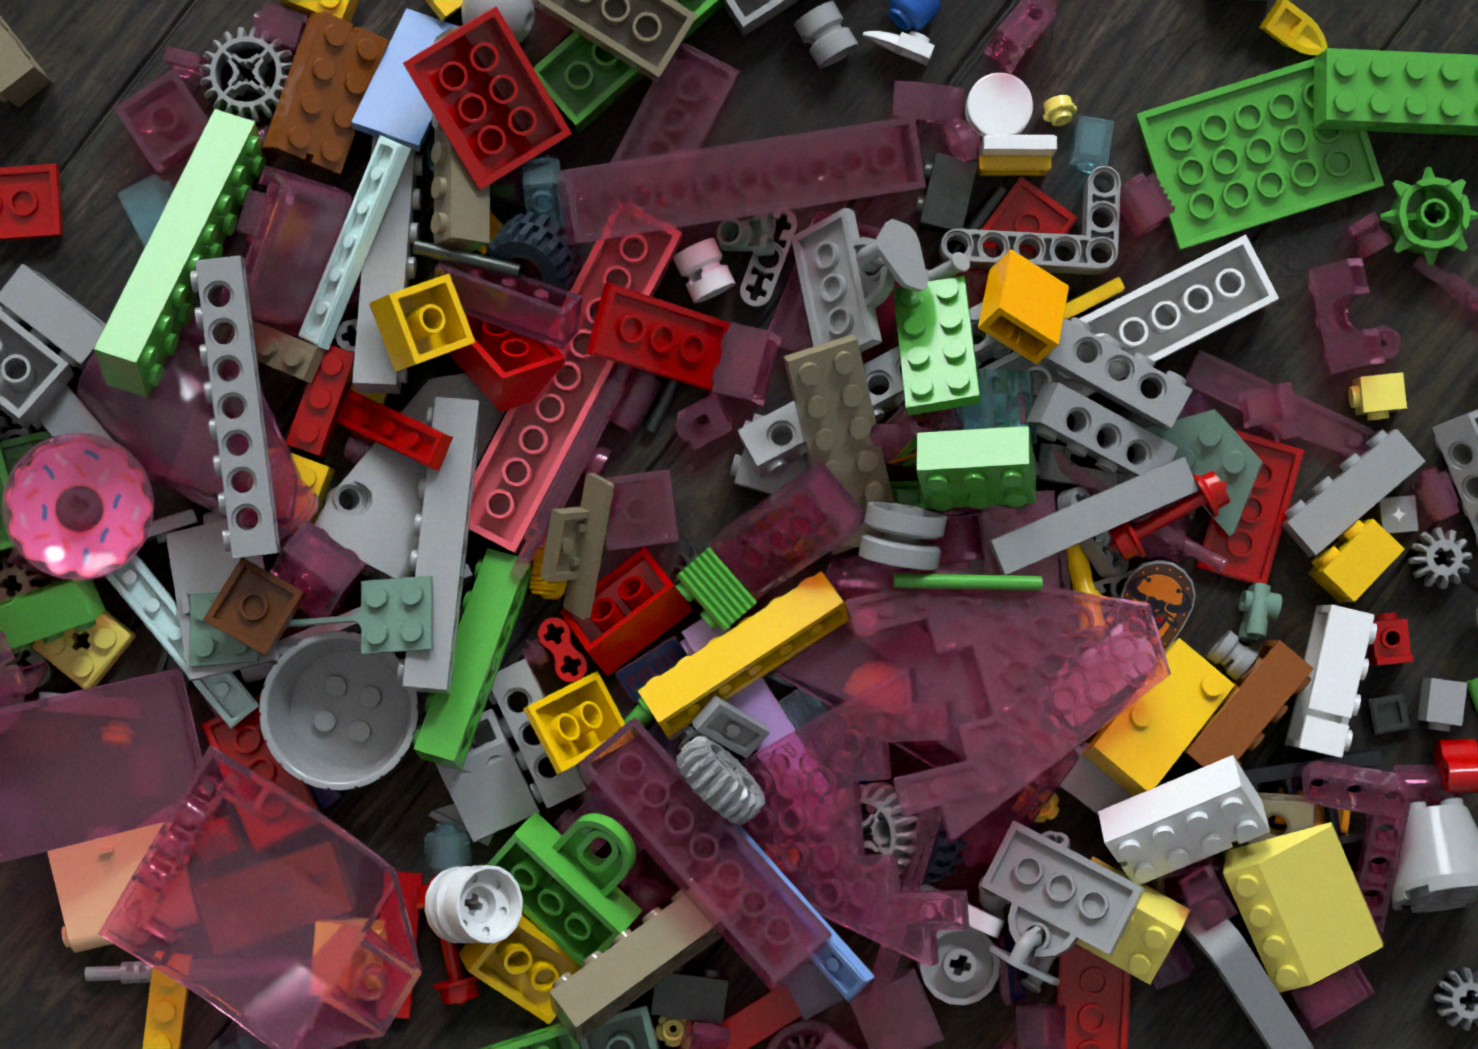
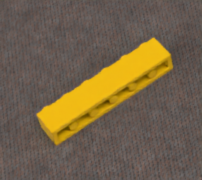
M821 571L813 577L802 580L798 587L784 596L773 599L767 607L755 615L742 619L735 628L724 635L713 638L704 648L692 656L682 658L675 667L661 676L651 678L638 692L669 738L691 724L714 696L726 701L850 620L851 617L844 601Z

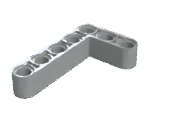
M1099 166L1087 178L1083 188L1082 235L958 228L948 231L942 238L938 250L939 257L943 263L949 261L952 254L948 251L946 244L950 241H959L965 247L964 254L969 258L970 268L991 269L1010 249L1020 255L1018 248L1021 245L1027 244L1035 249L1037 255L1036 258L1029 261L1048 273L1104 274L1116 261L1118 255L1120 176L1112 167ZM1098 178L1105 179L1110 184L1111 190L1106 193L1099 192L1094 187L1093 181ZM1096 213L1104 214L1109 220V226L1107 228L1097 227L1092 221V215ZM990 242L995 243L999 246L1001 255L995 258L988 257L984 253L982 246ZM1060 246L1068 248L1072 253V260L1066 262L1059 260L1055 255V248ZM1095 248L1102 249L1106 252L1108 261L1102 264L1095 262L1091 257V250Z
M1201 890L1182 902L1181 905L1190 909L1182 929L1212 962L1268 1049H1314L1254 953L1234 925Z

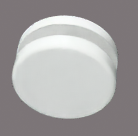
M992 73L978 80L970 90L965 104L966 121L970 129L981 139L985 135H1020L1027 126L1033 111V100L1027 86L1019 78L1007 73Z

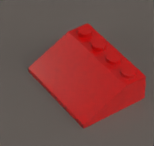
M497 6L489 8L402 63L478 190H482L572 134Z

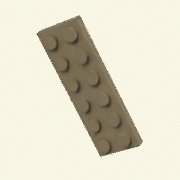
M853 334L783 356L828 546L833 555L860 546L861 535L865 533L881 532L870 528L864 522L868 502L894 503L879 433H870L872 427L876 424L858 339Z

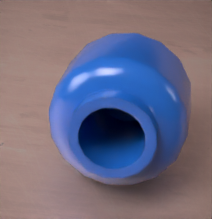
M940 0L888 1L890 8L888 10L889 17L904 31H909L910 29L914 31L922 30L941 9Z

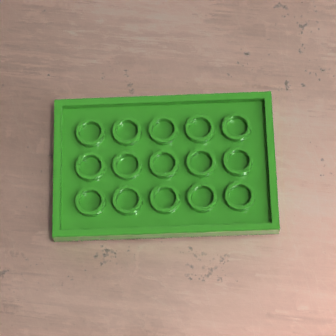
M1314 59L1135 115L1178 251L1384 186L1367 131L1313 129Z

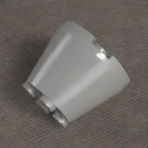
M1461 798L1446 799L1440 802L1441 805L1427 807L1426 802L1410 803L1404 806L1405 812L1398 814L1395 818L1390 880V898L1394 910H1401L1402 905L1411 906L1412 913L1435 912L1466 907L1465 904L1477 900L1478 828L1468 807L1463 805Z

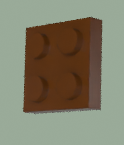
M240 558L203 620L268 658L307 594L249 560Z

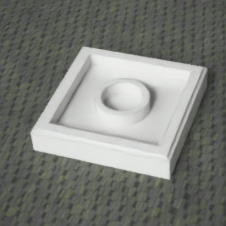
M985 135L978 148V158L979 156L1052 157L1057 150V136Z

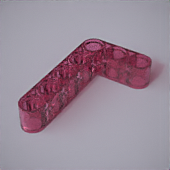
M1321 760L1309 762L1303 767L1301 772L1303 795L1307 801L1318 806L1368 814L1355 879L1382 939L1411 806L1408 784L1404 777L1393 772ZM1315 779L1327 781L1321 787H1315L1310 784ZM1352 785H1360L1364 787V789L1358 793H1352L1347 791V789ZM1390 791H1397L1401 793V795L1395 799H1388L1384 797V795ZM1384 824L1394 827L1388 832L1377 830L1378 827ZM1377 857H1382L1387 860L1382 864H1373L1370 862L1371 860ZM1369 890L1380 892L1374 897L1364 895Z

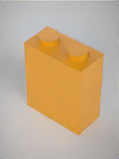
M1010 249L989 270L978 328L1037 365L1059 345L1069 286Z

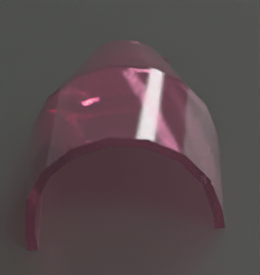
M192 315L188 325L182 326L178 335L179 343L177 349L172 356L168 355L163 365L164 373L162 380L157 387L153 386L148 398L107 385L94 353L88 360L79 378L77 398L107 434L153 482L227 519V514L221 515L218 502V493L224 492L222 477L216 478L213 458L219 455L218 440H211L209 419L215 418L213 403L207 404L204 390V382L210 381L208 366H202L200 358V345L205 344L204 329L198 330L195 315ZM235 361L226 362L221 368V376L227 382L235 380L240 372L239 366ZM261 387L281 547L315 515L318 510L319 501L316 493L302 479L288 445L277 427L275 416L268 407ZM233 398L227 402L225 407L227 416L235 419L242 415L244 404L240 398ZM237 435L230 442V449L236 456L245 454L249 448L248 439L244 435ZM247 471L239 473L234 481L236 489L241 493L248 492L253 486L252 475ZM251 508L243 510L239 516L240 525L248 530L253 529L258 523L257 513Z

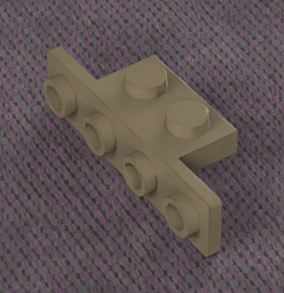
M595 473L586 474L580 507L552 509L540 575L547 582L567 580L563 607L582 620L590 619L614 489L612 482Z

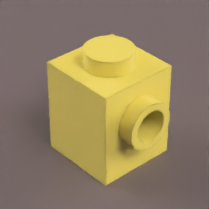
M1403 372L1363 376L1352 380L1353 386L1349 387L1348 397L1351 408L1355 407L1356 416L1367 415L1368 421L1390 418L1389 412L1401 411L1407 408Z

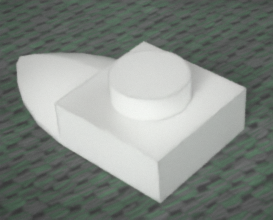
M867 31L862 34V36L875 44L925 66L928 65L935 46L929 43L930 39L914 31H910L909 34L901 32V35L883 31Z

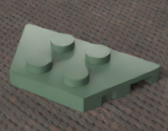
M1215 409L1178 419L1172 428L1167 431L1158 426L1145 428V430L1177 446L1178 449L1173 460L1185 457L1192 475L1201 476L1213 470L1220 481L1227 483L1226 492L1231 502L1221 508L1219 515L1214 519L1229 536H1232L1237 531L1239 520L1251 496L1252 487L1262 468L1263 462Z

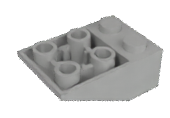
M492 709L483 712L462 771L436 763L439 773L474 843L531 817L535 811L540 813L511 744L502 729L498 715Z

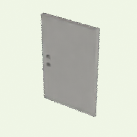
M252 511L239 516L240 525L244 529L251 530L257 525L255 512ZM227 519L166 534L190 681L273 661L277 662L280 658L278 644H276L268 658L259 653V662L198 667L189 666L190 596L188 595L220 592L240 558H232L231 551L226 552L224 548L223 530L229 529ZM263 555L243 557L265 569Z

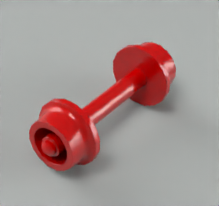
M1213 470L1201 476L1193 474L1198 487L1196 493L1133 528L1129 522H1125L1107 530L1112 540L1109 549L1118 551L1124 561L1135 556L1143 558L1146 556V553L1140 542L1142 538L1196 508L1205 505L1214 518L1217 517L1219 510L1231 502L1226 492L1227 483L1220 481Z
M434 876L430 878L429 883L416 887L418 901L414 904L415 909L425 908V895L431 881L435 878ZM440 938L449 979L433 984V988L439 991L443 1005L456 1003L463 1007L467 1000L479 996L477 985L479 978L473 974H462L456 943H450Z

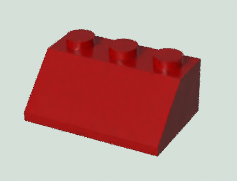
M506 298L464 311L475 343L448 353L499 412L532 402L565 364V357L519 307L515 308L510 305V301Z
M643 547L596 584L590 619L582 620L566 609L561 610L560 613L589 655L605 674L609 676L681 621L693 609L649 551Z

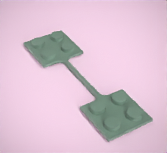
M433 576L361 581V608L356 614L291 620L287 627L357 622L361 627V654L363 655L433 650ZM220 592L190 595V667L259 662V652L203 620Z

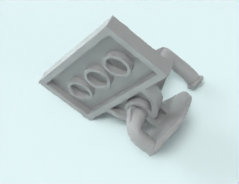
M848 208L841 209L791 237L813 347L852 334L858 339L860 353L881 343L882 339L875 308L887 299L893 289L894 282L899 283L903 288L920 292L926 289L930 281L951 278L960 272H966L970 268L969 258L961 252H956L949 261L932 270L925 269L921 246L916 233L909 225L894 219L885 223L876 239L860 238L855 213Z
M1013 820L980 886L1012 903L1008 915L1009 931L1016 945L1011 953L993 945L990 946L989 951L1012 966L1029 973L1027 978L1021 981L1027 989L1040 993V986L1043 981L1058 986L1060 980L1048 973L1055 957L1071 950L1079 939L1109 955H1113L1146 889Z

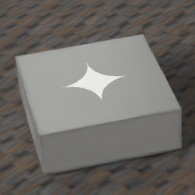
M1415 495L1382 498L1377 503L1379 525L1389 534L1418 531Z

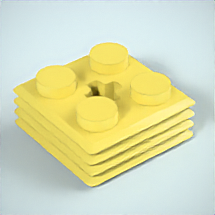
M106 610L95 619L97 624L89 629L76 632L74 628L63 631L65 635L57 640L44 643L42 639H39L32 646L33 649L84 690H93L136 636L135 633ZM88 633L90 636L87 641L91 644L90 647L79 648L78 635Z

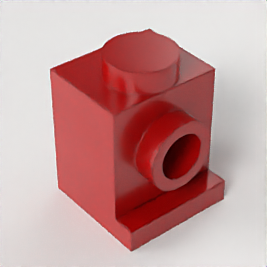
M1397 612L1375 614L1376 621H1373V623L1377 624V633L1373 644H1368L1367 646L1369 665L1413 662L1407 619H1398ZM1390 631L1395 633V644L1389 645L1386 642V635Z

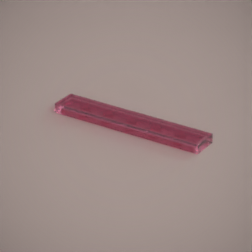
M1201 350L1196 352L1185 376L1187 380L1185 385L1345 458H1349L1354 453H1357L1359 457L1370 448L1366 443L1378 433V431Z

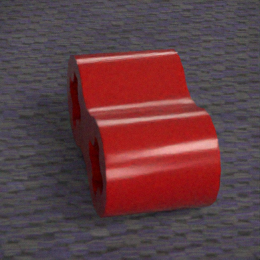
M546 619L539 627L538 637L542 645L553 653L557 675L567 682H575L582 679L588 672L589 662L587 657L574 646L572 629L563 619ZM552 624L556 628H564L565 632L560 635L562 641L559 644L555 640H547L546 635L550 633L549 626ZM568 656L573 660L580 659L581 665L577 667L579 673L576 676L572 672L565 673L563 671V667L567 664L565 658Z
M1437 739L1434 746V761L1437 771L1441 774L1444 791L1447 793H1478V746L1476 740Z

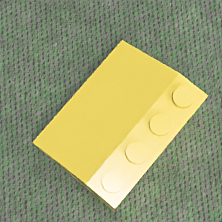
M1332 822L1226 851L1224 877L1269 978L1279 993L1312 985L1383 947L1382 939Z

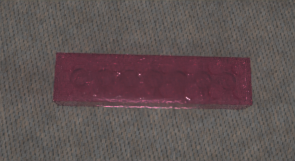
M635 717L579 762V777L773 993L829 946L832 933L727 818H722L717 811L712 810L706 802H703L702 798L694 792V789L686 783L685 777L680 774L677 763Z

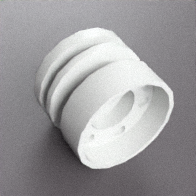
M499 866L452 867L441 871L431 881L425 895L424 910L429 926L438 937L447 942L496 943L506 939L516 929L522 915L523 898L519 884L511 873Z

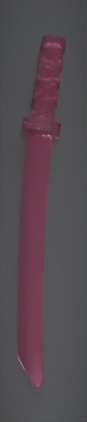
M1056 451L1054 453L1061 471L1092 495L1109 489L1061 452ZM1146 513L1131 521L1138 525L1152 516ZM1166 525L1152 533L1168 543L1170 550L1175 552L1176 549L1186 552V554L1196 557L1199 561L1205 562V564L1214 567L1220 572H1223L1229 561L1225 557H1221L1219 554L1211 552L1210 549L1200 546L1197 542L1185 537V531L1181 529L1175 531Z

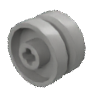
M868 502L864 522L870 528L881 532H868L861 535L858 554L865 559L893 566L921 570L938 569L941 550L936 544L923 539L943 537L947 517L937 512L907 504Z
M950 920L937 924L925 934L918 947L917 966L921 979L935 997L948 1004L967 1005L980 1001L993 989L999 977L1000 959L989 951L990 946L995 945L984 932L959 920ZM959 955L963 956V964L960 967H953L950 963L951 959L957 960Z

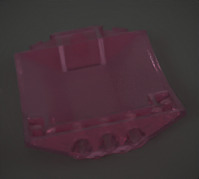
M209 746L98 935L211 1003L252 1033L270 1049H332L345 1046L347 1043L383 1037L423 972L396 869L334 821L213 746Z

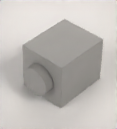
M1422 678L1417 720L1427 721L1428 729L1450 732L1451 725L1462 726L1467 683Z

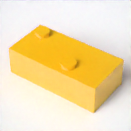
M1178 638L1159 657L1158 662L1151 666L1082 754L1132 797L1153 789L1235 684Z

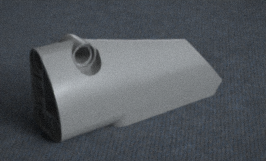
M466 373L428 379L401 413L426 424L428 407H434L435 396L479 400L482 406L477 466L505 411L499 412ZM375 442L343 481L328 492L325 499L326 504L306 539L307 543L371 580L413 577L415 572L410 571L412 550H418L419 536L414 535V523L416 514H422L423 500L418 499L420 478H426L427 466ZM342 491L347 492L352 498V506L349 510L344 509L339 503V495Z

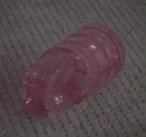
M955 118L948 121L942 129L941 137L950 152L963 161L977 159V151L982 146L977 132L964 119Z

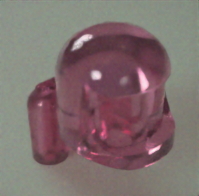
M636 852V861L633 868L620 881L617 887L625 889L628 886L626 896L643 910L633 922L643 925L642 919L649 912L657 907L663 910L666 899L672 897L674 890L644 877L645 865L642 863L644 855Z

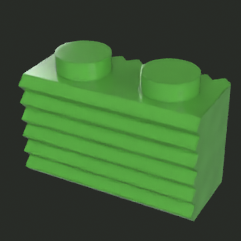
M710 547L676 575L680 583L675 587L689 603L694 599L704 609L699 615L712 630L719 626L722 631H725L757 603Z

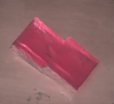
M894 81L893 119L927 120V123L962 125L964 88L923 82Z

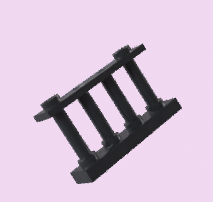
M1366 749L1343 753L1342 758L1326 755L1242 768L1256 792L1262 793V789H1265L1264 782L1278 780L1279 786H1283L1284 794L1299 795L1297 784L1301 783L1300 777L1314 775V780L1319 782L1325 824L1332 822L1341 844L1361 841L1362 847L1384 844L1383 838L1393 836L1392 829L1387 827L1377 828L1368 774L1372 772L1371 766L1382 764L1380 750ZM1349 769L1350 775H1354L1363 830L1342 833L1333 778H1336L1335 771Z

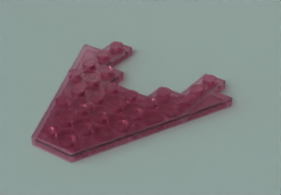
M872 561L871 564L879 592L848 599L845 602L854 639L926 622L935 657L968 649L972 651L990 717L957 724L955 727L964 761L896 777L893 780L903 817L940 809L949 842H953L1171 674L1149 603L1042 586V591L893 588L894 573L977 574L941 568L934 570L904 568Z
M916 667L901 669L740 762L743 767L747 768L749 774L755 778V782L761 786V791L765 796V804L760 809V812L753 819L740 826L820 916L926 966L939 964L936 930H965L970 928L967 890L900 891L897 853L865 854L859 781L891 779L889 742L955 738L952 700L918 702ZM696 793L701 859L714 866L719 865L721 868L726 863L703 838L721 815L717 811L712 810Z

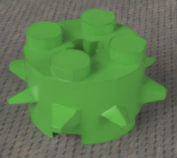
M1426 167L1422 180H1419L1412 186L1395 180L1392 186L1397 198L1394 200L1390 211L1380 214V219L1390 224L1391 233L1396 242L1394 251L1399 253L1407 249L1412 253L1423 254L1428 265H1434L1438 252L1447 247L1464 252L1468 247L1462 234L1468 228L1470 221L1478 219V212L1470 209L1467 196L1465 194L1462 195L1466 182L1460 179L1452 183L1448 179L1435 177L1431 167ZM1428 210V215L1434 216L1435 220L1433 222H1429L1425 218V211Z

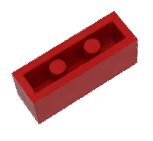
M330 345L329 350L323 349L325 354L311 384L307 382L285 443L325 459L338 423L335 421L347 392L352 385L355 353Z

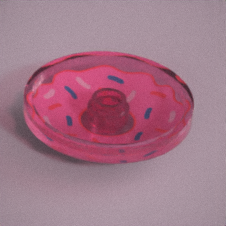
M67 433L40 442L19 459L5 485L2 512L6 530L11 541L30 564L58 578L88 580L116 571L138 553L151 529L154 499L150 481L145 470L127 449L103 436L90 433Z

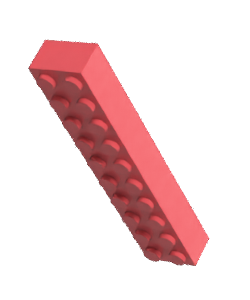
M618 199L546 336L565 357V364L532 402L507 410L475 471L470 530L519 554L618 363L586 353L604 284H615L653 297L683 240V233Z

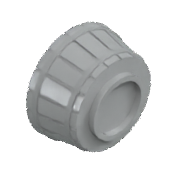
M347 631L324 632L323 635L319 633L298 642V645H293L277 660L278 663L274 664L268 673L264 683L265 688L262 689L259 706L261 716L259 717L264 740H267L268 743L266 744L271 754L289 774L300 781L304 780V783L314 787L330 788V790L354 789L355 786L368 785L378 780L380 776L387 774L396 766L408 750L413 739L418 721V700L416 691H407L402 686L403 681L397 679L399 658L393 652L363 655L361 654V634L348 633Z

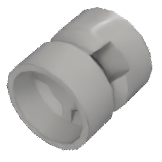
M834 1L826 2L814 8L794 24L803 42L811 43L812 46L809 52L819 69L826 68L852 53L859 45L850 28L841 26L843 17Z

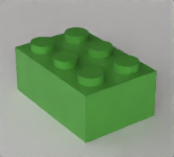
M1029 426L917 433V474L926 510L946 511L951 508L963 507L983 509L988 506L999 505L1020 507L1025 504L1036 503V466Z

